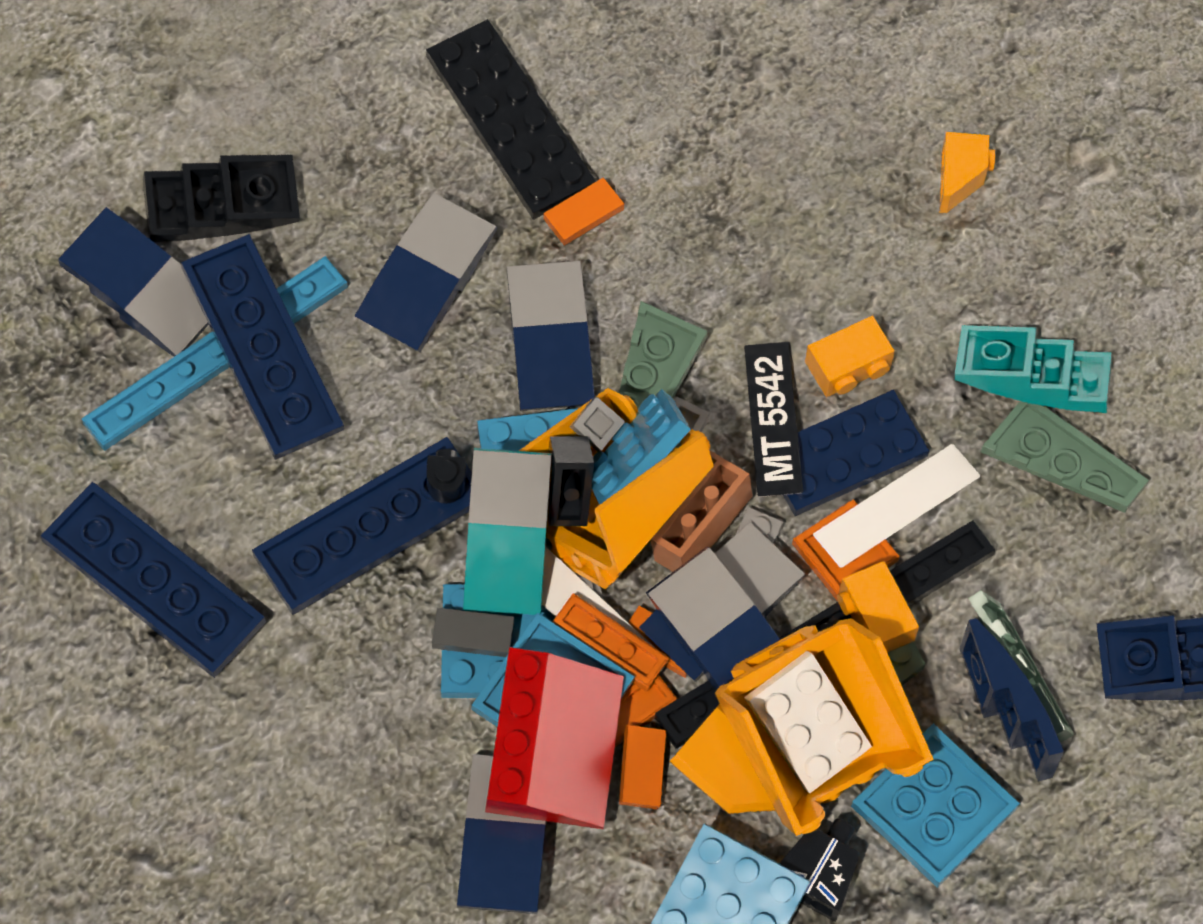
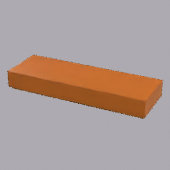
M574 593L552 621V623L635 676L633 683L646 692L668 663V656Z

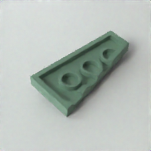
M641 301L619 393L629 396L636 404L637 409H639L642 402L649 395L654 394L656 396L661 389L674 398L707 338V331Z
M1022 401L1015 406L981 449L983 454L1124 513L1145 489L1149 481L1045 406Z
M982 590L970 596L968 599L980 617L981 624L1000 642L1029 680L1050 717L1059 741L1063 742L1072 737L1074 733L1002 604Z

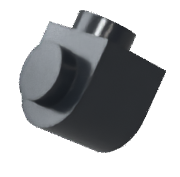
M450 449L439 450L436 452V456L428 455L427 488L430 496L437 502L445 504L453 503L460 499L464 494L466 485V457H459L458 452Z

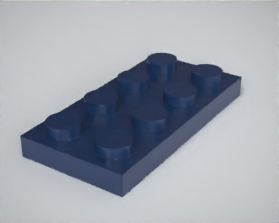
M894 389L797 432L803 493L783 496L794 516H798L928 457L929 449Z

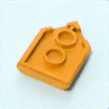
M719 704L669 762L728 814L776 811Z

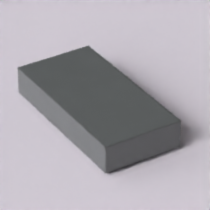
M437 608L432 649L506 657L509 647H511L514 617Z

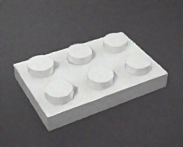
M808 651L744 697L788 766L808 793L813 792L872 747L813 654Z

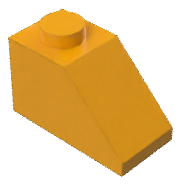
M946 132L941 158L939 213H948L983 186L987 171L994 170L995 150L989 149V135Z

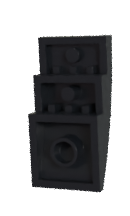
M220 155L218 163H182L180 171H144L143 174L148 238L153 242L230 236L296 223L300 220L293 155Z

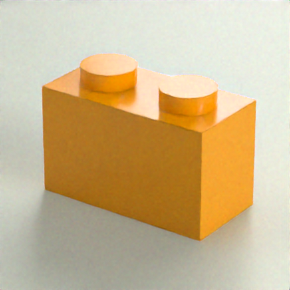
M872 315L808 345L805 363L827 398L835 393L839 395L846 394L853 390L859 382L867 378L874 380L885 375L891 368L895 351Z
M885 561L842 579L839 594L837 595L841 610L846 616L851 615L853 620L879 636L887 653L915 641L919 625Z

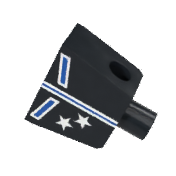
M841 819L834 820L827 834L818 829L804 834L779 863L811 881L800 903L834 922L837 921L860 856L857 850L848 846L856 832L855 828Z

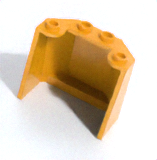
M609 388L597 395L625 423L630 424L637 416V406L629 396L621 395ZM590 401L519 451L548 453L550 437L579 436L569 426ZM691 429L680 441L681 446L679 448L675 447L664 459L600 505L591 489L587 526H549L547 518L546 538L552 543L551 552L573 572L604 589L610 587L714 467L709 451L711 446L707 437L702 432ZM612 438L602 449L603 452L614 442ZM590 446L592 455L594 456L597 453V451L592 446Z
M852 618L839 620L835 625L819 632L816 625L797 630L737 663L731 670L732 681L719 686L715 692L726 717L782 824L796 836L811 833L820 827L821 821L825 817V811L820 803L831 802L837 799L843 790L852 785L863 784L871 780L877 771L886 768L893 774L909 777L920 772L923 769V765L934 760L881 638ZM806 651L813 654L872 746L811 793L804 790L744 698Z

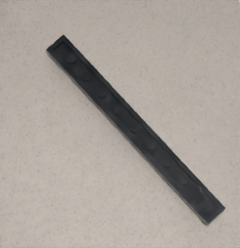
M972 520L890 570V573L908 607L992 557L995 549ZM837 602L779 638L781 640L803 627L816 625L818 632L835 625L839 620L852 617L851 615L846 616ZM710 681L705 682L655 713L654 719L662 730H666V736L675 749L683 746L720 704L715 695L717 689L712 686Z

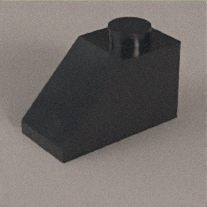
M588 436L550 437L548 453L552 454L548 502L549 526H587L594 471V459Z

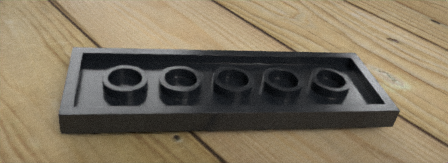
M488 19L426 49L427 59L533 220L596 182Z

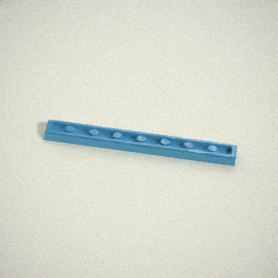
M324 256L276 289L295 324L347 289L348 285L343 276ZM213 332L82 418L83 425L104 451L229 368Z

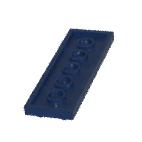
M250 234L181 262V268L274 459H279L343 431L344 424Z
M448 437L252 549L257 563L292 615L469 512L472 471L467 464L465 491L460 499L453 503H440L434 500L428 492V455L436 456V452L442 449L458 452Z
M94 482L40 535L42 542L213 678L223 670L266 623L265 617Z

